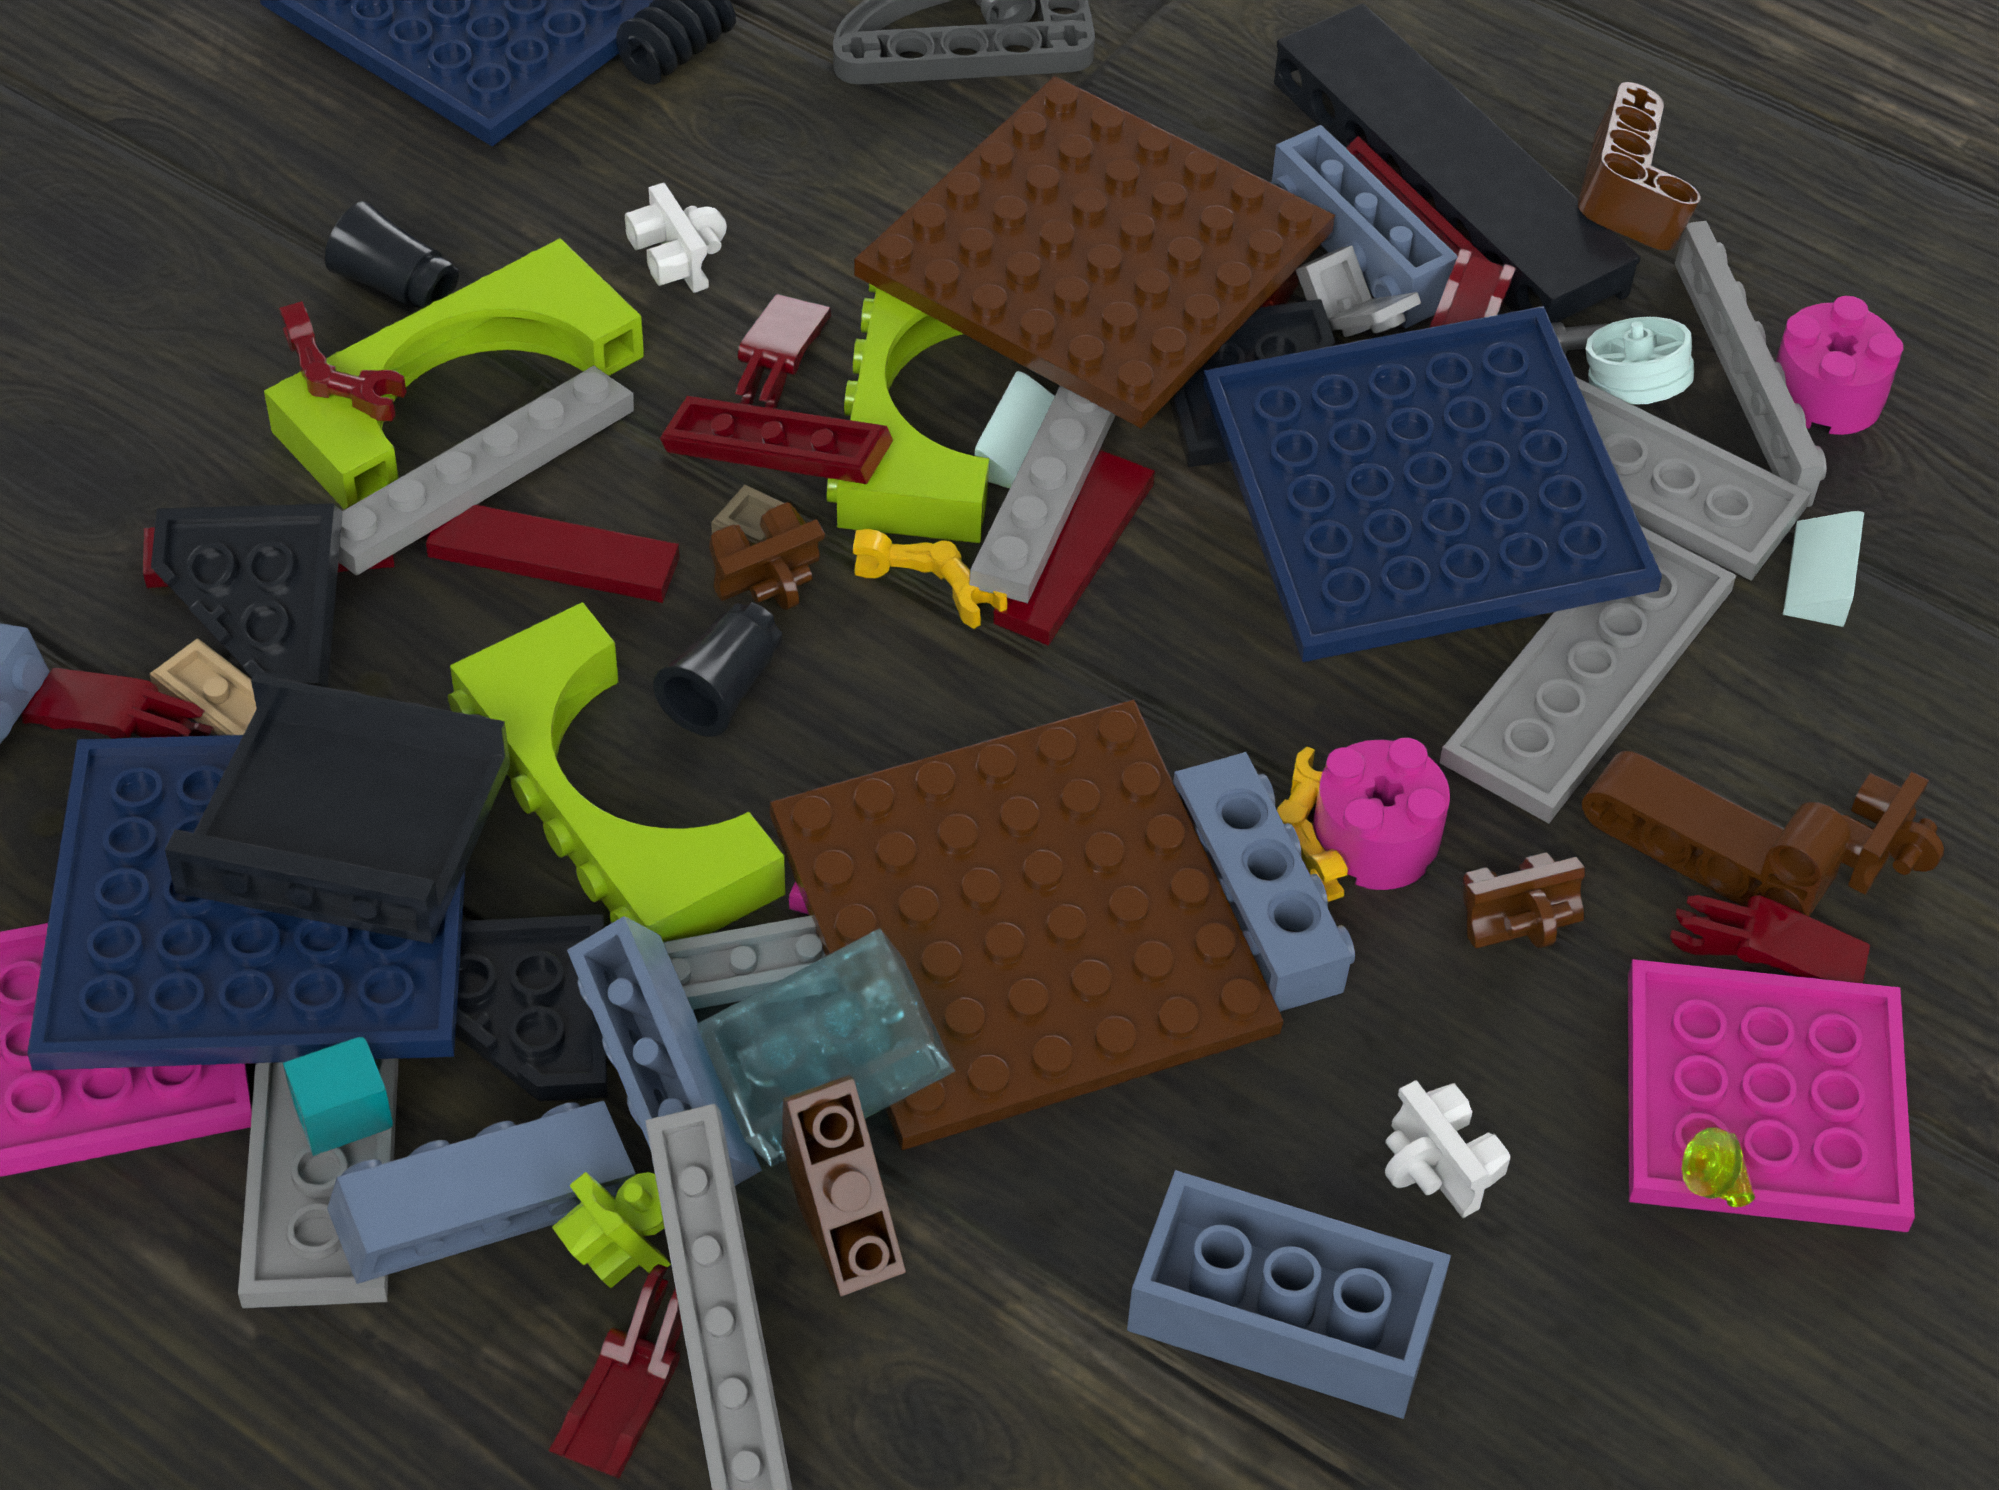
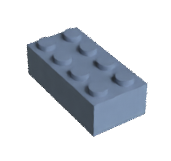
M1175 1170L1132 1287L1127 1331L1404 1419L1439 1304L1451 1255Z

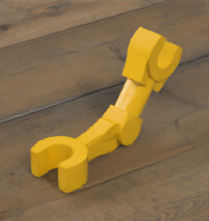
M872 529L856 530L853 544V554L857 555L854 569L856 576L878 578L885 575L890 567L909 568L924 573L933 572L941 580L945 578L952 586L953 600L963 623L973 629L981 625L980 608L977 604H991L999 612L1007 609V594L993 591L992 594L979 590V587L969 585L970 570L962 562L961 554L952 542L938 541L934 544L924 542L909 545L892 544L891 539L880 531Z
M1305 747L1297 754L1291 795L1288 800L1285 799L1277 812L1283 824L1290 823L1294 827L1300 841L1301 858L1309 874H1317L1320 877L1326 890L1328 902L1344 897L1345 891L1337 881V878L1346 876L1348 868L1342 856L1336 850H1324L1316 838L1312 823L1307 820L1310 811L1317 802L1322 772L1312 769L1315 749Z

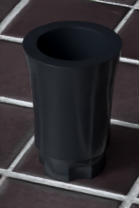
M368 201L354 204L341 216L331 232L325 250V265L329 272L363 283L391 296L408 307L416 306L423 309L433 302L451 295L456 289L459 279V270L451 262L445 260L438 250L418 240L393 223Z
M754 602L747 605L736 603L727 613L720 615L706 632L684 653L656 673L653 680V690L663 711L680 727L700 736L713 737L722 734L727 729L739 703L756 678L771 662L773 652L782 641V632L776 626L774 616L764 607Z

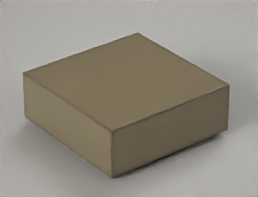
M744 485L711 522L712 534L734 524L740 525L751 546L767 540L760 527L761 516L769 509L784 503Z

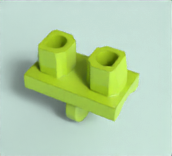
M584 1172L569 1185L581 1203L552 1226V1228L570 1253L583 1265L588 1263L606 1285L612 1288L638 1265L643 1267L648 1273L657 1264L666 1267L671 1265L665 1255L644 1237L654 1235L665 1229L654 1173H641L629 1178L619 1188L616 1197L611 1195L587 1172Z

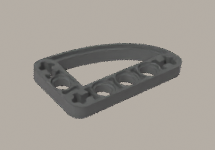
M864 0L841 21L833 40V67L836 76L844 82L861 85L1081 71L1089 67L1093 62L1095 32L1088 0H1035L1039 21L895 30L881 29L909 14L953 0ZM1055 8H1070L1076 12L1072 14H1058L1051 10ZM1019 45L1028 47L1030 50L1018 53L1008 51L1005 48ZM966 48L975 50L977 53L963 56L954 54L952 51ZM912 51L922 53L924 56L908 59L900 57L898 54Z

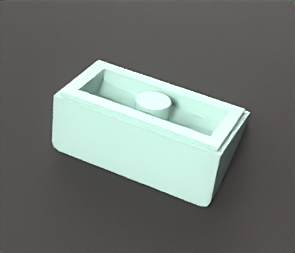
M1017 371L975 448V456L989 458L988 482L1007 488L1011 487L1055 395L1030 376L1020 371Z
M1851 511L1797 521L1783 615L1844 627L1854 596L1864 512Z

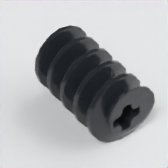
M654 0L648 7L635 13L633 18L620 24L616 32V44L619 55L625 67L637 79L646 84L655 85L661 82V75L667 76L676 71L677 65H683L690 61L692 54L696 55L705 50L707 43L716 42L720 38L721 33L731 31L736 24L735 11L730 0Z

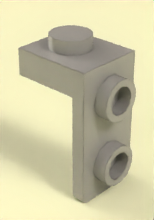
M1352 245L1340 247L1296 269L1307 301L1321 299L1331 330L1341 329L1344 337L1361 333L1370 328L1373 333H1378L1398 326L1406 321L1403 314L1404 311L1421 304L1418 292L1372 299Z

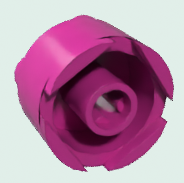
M1841 296L1834 303L1815 304L1791 316L1784 330L1776 362H1779L1783 368L1786 387L1794 403L1800 404L1804 411L1806 428L1810 429L1813 422L1831 426L1829 434L1844 435L1862 431L1874 424L1886 404L1903 352V343L1883 319L1868 311L1866 303L1854 296Z
M1399 738L1395 741L1369 740L1335 749L1329 754L1320 779L1313 820L1316 838L1325 851L1334 849L1342 856L1348 868L1347 874L1356 877V885L1375 890L1396 889L1409 885L1426 873L1427 866L1436 858L1439 851L1450 802L1447 779L1440 767L1428 756L1425 746L1412 738Z

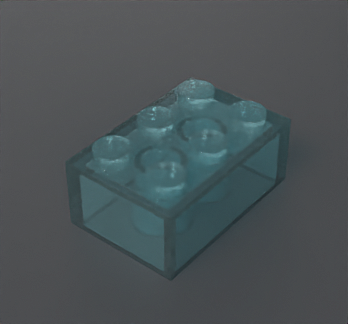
M880 928L696 1024L744 1141L771 1167L786 1160L782 1148L783 1098L850 1075L855 1081L864 1118H867L955 1072L905 959Z

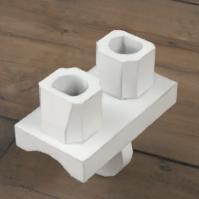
M665 183L649 187L650 205L625 214L628 240L635 250L661 243L659 246L647 249V264L658 286L684 278L693 293L709 288V280L701 270V265L707 253L714 254L721 248L720 241L724 237L727 228L724 217L717 209L712 207L697 208L696 206H689L683 211Z
M1417 1080L1400 1088L1398 1096L1402 1100L1403 1105L1392 1120L1391 1126L1395 1132L1386 1139V1144L1395 1154L1385 1169L1386 1177L1397 1188L1417 1183L1425 1195L1433 1194L1440 1189L1462 1218L1479 1210L1484 1190L1498 1181L1507 1172L1510 1161L1508 1150L1495 1134H1490L1489 1132L1467 1144L1460 1137L1457 1131L1470 1124L1472 1110L1468 1099L1455 1083L1427 1093Z

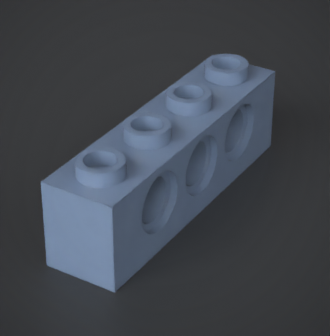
M1247 752L1176 771L1173 784L1279 1012L1344 993L1349 967L1355 960L1352 939L1343 925L1336 926L1328 910L1325 887L1317 874H1309L1301 858V846L1298 835L1290 823L1283 824L1275 808V796L1265 774H1257ZM1284 929L1294 930L1296 932H1289Z

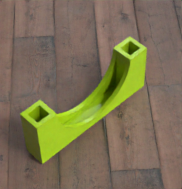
M559 238L451 295L433 302L416 313L381 329L379 332L348 348L334 353L326 359L329 365L336 367V371L359 376L362 370H394L404 376L406 387L419 376L442 363L469 354L497 350L539 353L565 361L581 371L595 366L610 376L644 357L641 315ZM301 372L264 390L272 433L344 510L399 479L394 447L382 431L384 421L373 419L364 412L354 408L351 399L332 394L329 398L311 395L308 392L306 380ZM385 394L380 396L393 399V402L397 398V396H394L392 394Z
M869 284V292L875 293V298H865L863 302L861 332L867 333V338L856 339L853 374H859L858 381L848 380L844 415L851 416L850 420L887 426L893 442L867 484L828 478L827 502L837 503V528L853 530L872 529L882 533L980 543L988 499L989 458L954 451L919 433L899 413L888 392L900 370L917 354L938 342L962 335L963 333Z
M583 602L450 665L454 690L453 693L448 695L451 711L469 715L477 714L490 719L505 721L510 767L507 775L511 779V787L519 805L527 814L534 811L543 821L546 838L554 852L561 858L566 855L569 856L576 866L577 877L584 892L593 902L602 900L610 911L611 923L625 916L659 934L662 941L667 942L711 934L785 895L784 855L750 812L718 824L684 829L649 827L617 818L601 810L578 793L567 780L556 760L560 743L567 728L581 709L593 698L618 683L615 642Z

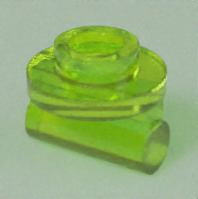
M1715 1127L1704 1129L1696 1134L1688 1144L1682 1160V1175L1688 1189L1694 1194L1705 1198L1713 1199L1719 1197L1725 1199L1731 1207H1742L1753 1202L1755 1195L1737 1136L1734 1133Z

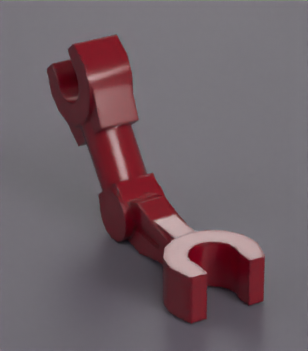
M300 301L280 307V315L286 326L283 328V332L292 352L296 351L300 359L301 373L306 380L308 392L315 397L329 398L332 394L351 399L354 408L364 412L371 418L378 421H393L395 417L393 399L380 396L392 394L404 398L407 392L404 376L394 370H362L359 376L336 371V367L329 365L326 357L317 348L313 328L303 302Z

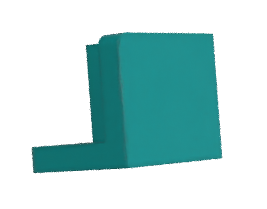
M357 1037L283 1063L291 1100L313 1156L386 1131L393 1126L387 1091L365 1038Z

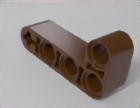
M1624 82L1619 85L1596 130L1578 200V208L1588 219L1652 248L1666 251L1672 250L1677 245L1700 202V194L1688 182L1651 166L1664 103L1660 96L1651 89L1637 83Z
M1622 751L1614 756L1582 800V809L1585 816L1602 832L1735 903L1747 907L1749 898L1761 895L1807 916L1811 915L1836 878L1851 834L1849 825L1843 816L1830 806L1819 802L1802 804L1786 827L1782 829L1653 760L1630 751Z

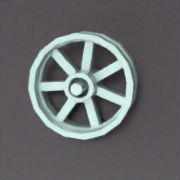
M1660 317L1629 318L1612 322L1596 330L1587 339L1586 357L1590 365L1588 373L1589 384L1630 404H1649L1662 401L1685 391L1694 379V360L1691 357V332L1684 324Z

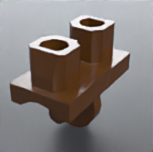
M790 502L769 509L761 516L760 527L767 540L751 546L740 525L734 524L715 531L711 535L709 549L716 567L713 587L720 600L724 601L750 590L756 603L774 597L779 606L784 610L791 609L799 604L797 586L813 580L808 565L819 561L818 541L823 540L825 537V533L818 520L815 519L805 523Z
M1911 771L1902 787L1872 773L1868 775L1855 797L1851 811L1876 823V827L1873 829L1845 814L1842 815L1851 830L1850 840L1842 859V863L1854 868L1848 884L1849 887L1866 895L1890 856L1895 859L1892 865L1893 868L1902 875H1907L1912 870L1927 872L1933 870L1944 856V846L1941 839L1936 835L1937 825L1927 818L1921 819L1919 823L1913 822L1917 813L1914 806L1926 789L1929 782L1928 779Z
M1546 852L1526 857L1524 862L1519 865L1518 872L1497 876L1495 872L1490 871L1487 867L1466 872L1463 877V902L1467 909V938L1475 949L1526 935L1537 948L1553 945L1556 941L1557 927L1584 921L1580 888L1581 881L1585 877V867L1577 857L1556 862Z

